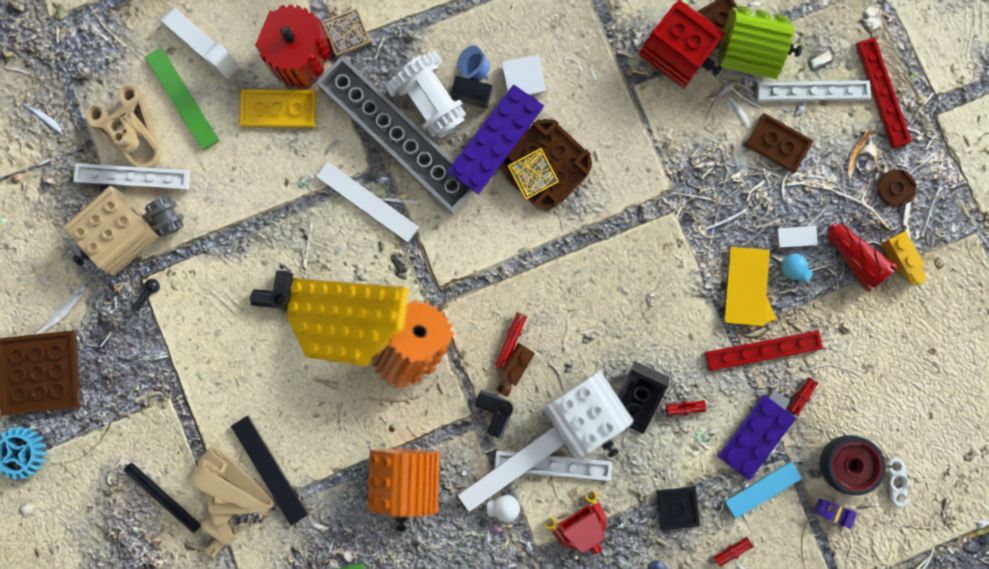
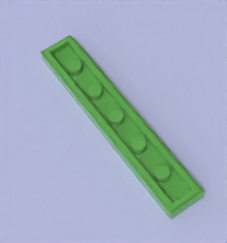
M160 47L145 56L201 149L206 150L220 140L164 50Z

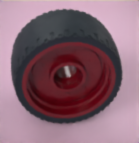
M854 435L837 437L831 440L822 451L820 457L822 476L831 487L841 493L848 495L868 494L882 483L885 476L886 464L881 450L866 438ZM852 460L853 467L848 469V463Z

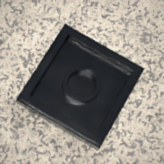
M695 486L656 490L661 530L700 526Z

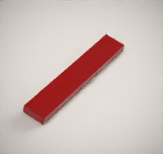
M876 38L857 42L855 45L867 80L870 81V88L891 148L894 149L912 143Z
M819 330L708 351L705 352L708 370L712 371L821 350L823 346Z

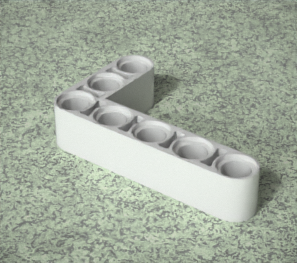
M172 7L161 18V21L227 80L240 67L232 55L220 43H214L175 7Z

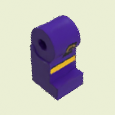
M819 498L814 513L823 516V518L849 529H852L857 516V512Z

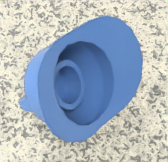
M471 45L463 50L457 61L458 70L463 77L475 81H480L483 78L487 80L490 63L481 49L476 45Z

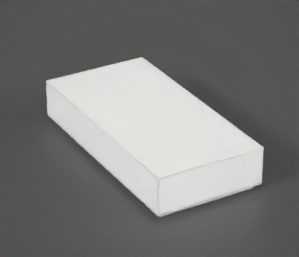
M816 226L776 229L778 248L818 245Z

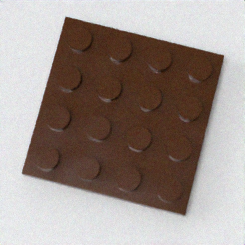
M76 331L0 338L1 416L81 407Z

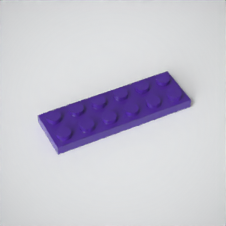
M513 84L448 169L447 174L479 195L543 110L544 105Z

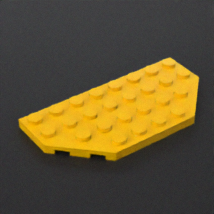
M293 278L286 316L306 358L367 367L372 362L371 358L376 353H380L390 343L389 340L395 334L398 335L403 330L409 288Z

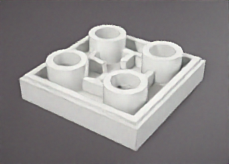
M539 55L502 62L507 91L514 84L530 96L546 93Z

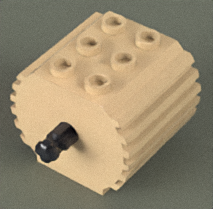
M113 186L105 189L64 226L68 234L82 248L80 251L81 256L76 255L73 258L75 263L82 266L85 264L84 259H91L99 268L111 275H117L160 237L156 231L152 230L153 224L146 220L144 214L123 193L113 188Z

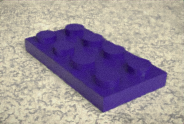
M763 394L717 457L750 481L796 418Z

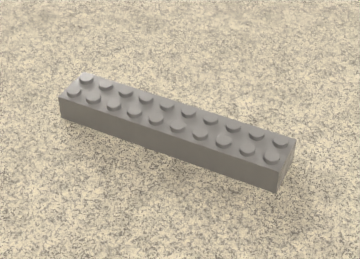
M341 56L316 81L319 89L452 216L475 195L473 191L447 174L454 161L346 58Z

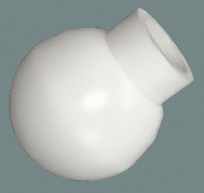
M511 495L500 496L495 501H488L487 504L488 516L496 517L499 521L505 523L514 521L520 512L518 501Z

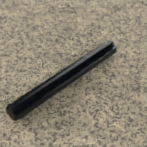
M129 463L124 468V472L189 531L195 533L200 529L201 524L136 465Z

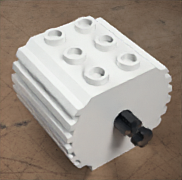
M600 370L585 378L542 408L575 459L581 458L600 445L604 450L608 449L609 453L607 455L609 458L614 457L619 453V450L612 448L614 443L611 438L633 422V419Z

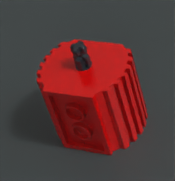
M678 0L652 31L638 56L682 89H685L701 67L707 71L712 70L713 76H717L720 73L722 67L720 65L715 67V61L709 57L718 47L726 33L684 1Z
M288 4V7L280 5L279 9L275 11L269 10L255 44L260 52L259 56L280 82L282 81L287 86L289 84L292 88H295V86L299 89H302L303 86L311 88V85L316 83L318 78L323 75V65L325 60H328L331 55V49L328 44L330 40L318 17H315L314 13H309L306 8L302 10L301 6L296 5V8L291 4Z

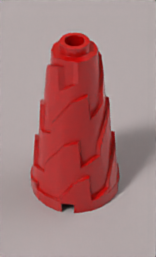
M833 223L827 229L829 232L827 234L828 240L841 254L855 277L862 284L861 287L867 293L872 290L869 285L872 288L876 287L892 274L893 270L898 268L893 260L890 261L882 253L875 250L844 224L839 223L837 225Z

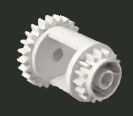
M432 52L426 56L417 57L401 67L385 88L391 96L408 94L426 121L421 126L423 131H428L431 137L437 136L440 139L459 127L465 121L463 117L466 113L462 109L463 103L461 100L453 102L435 76V73L439 70L438 65L442 60L437 52Z

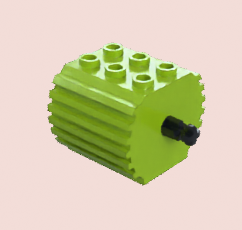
M738 5V8L732 7L724 27L726 35L722 39L718 50L717 61L720 67L777 80L788 55H791L793 52L795 57H799L802 53V46L798 45L794 48V44H792L794 25L784 15L776 14L773 17L763 10L752 12V10H749L750 8Z

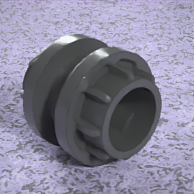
M167 196L159 198L145 207L147 213L144 216L146 220L153 219L155 225L151 228L160 237L172 234L184 226L182 222L184 219L183 214L176 215L174 208L178 206L176 201H172Z

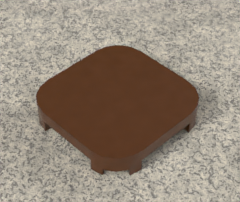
M538 119L532 123V126L525 132L502 163L501 170L506 180L520 192L507 166L542 148L559 182L527 200L541 210H552L558 207L587 178L591 171L592 160L589 151L585 150L559 125V122L554 119Z

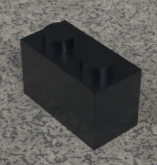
M456 75L451 97L455 101L461 100L462 103L488 109L493 93V85Z

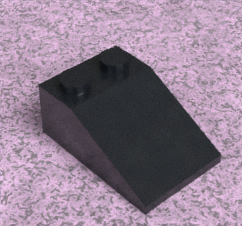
M635 361L623 383L618 398L633 419V422L628 427L644 434L668 388L670 377Z

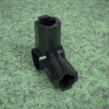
M276 271L273 291L253 289L250 295L251 306L287 310L294 274L287 271ZM284 296V302L278 305L279 297Z
M480 390L475 406L494 413L486 433L502 439L511 415L514 412V404L510 400ZM502 403L509 405V413L504 414L500 411Z

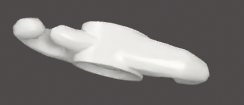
M892 458L888 461L887 465L891 466L893 463H898L899 469L895 471L892 468H888L889 477L887 485L889 487L890 500L894 506L904 507L908 500L904 499L902 502H897L896 497L898 494L907 497L908 479L906 477L905 464L899 458ZM896 477L902 479V485L899 488H895L893 485V480Z

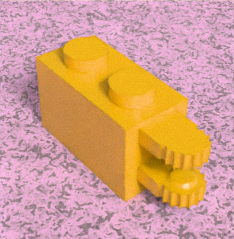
M906 231L880 243L889 260H893L898 266L895 269L898 276L905 275L909 283L914 286L925 282V273L921 268L925 264Z

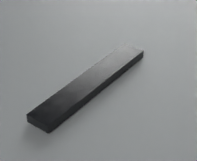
M249 415L233 424L231 428L289 524L292 526L309 515Z

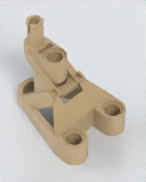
M125 85L120 88L118 96L124 107L113 114H110L99 105H91L87 108L86 118L91 127L126 157L131 164L136 167L154 168L159 164L161 149L149 106L143 94L134 86ZM134 93V97L128 100L129 96ZM138 106L141 108L146 127L135 115V108ZM101 113V117L96 120L97 115ZM122 124V129L117 131L118 126ZM137 135L140 137L143 135L155 151L153 159L147 164H139L129 155L139 146Z
M211 446L197 461L198 467L189 478L205 494L209 513L202 519L200 524L204 530L216 538L205 549L208 555L213 552L210 556L216 557L225 545H230L237 537L235 526L231 520L233 514H250L255 512L266 514L274 506L271 497L234 461L218 448ZM221 476L224 477L225 479H227V480L230 481L231 483L225 481L224 479H222V478H220V477H221Z

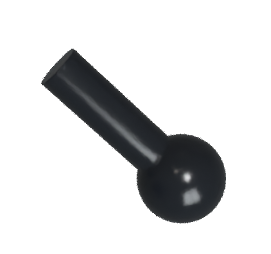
M149 279L145 282L144 292L132 307L137 312H139L151 294L159 291L160 283L156 279Z

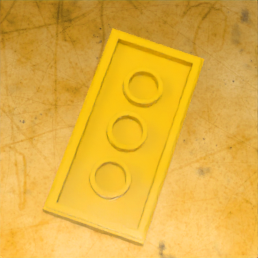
M241 89L239 126L251 128H315L316 90Z
M730 247L724 323L764 327L770 250Z

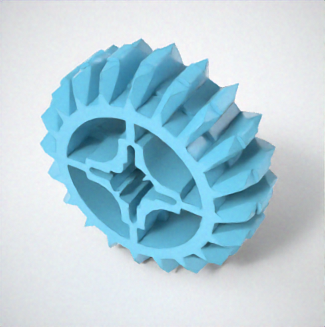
M23 427L10 428L9 431L1 433L0 475H6L7 479L13 478L14 480L27 479L29 475H35L36 470L42 468L39 463L46 461L42 458V455L47 454V452L42 450V448L46 447V444L40 443L43 438L37 437L38 432H32L31 428L24 429ZM16 438L25 440L27 444L22 445L20 442H17ZM11 462L21 465L22 469L14 467Z

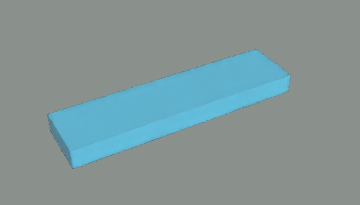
M790 461L724 500V502L736 519L802 478L794 464Z

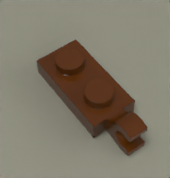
M517 343L499 374L502 380L498 384L496 391L506 397L509 396L511 385L517 386L535 354L533 351Z

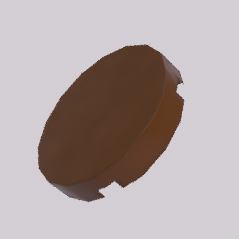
M892 169L884 173L879 178L876 186L877 194L881 201L892 207H901L908 204L916 194V181L905 170Z

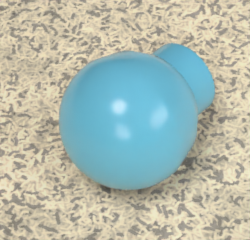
M793 253L787 255L782 260L781 271L785 277L805 283L812 276L804 256Z

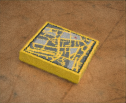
M542 148L507 166L525 200L559 182Z

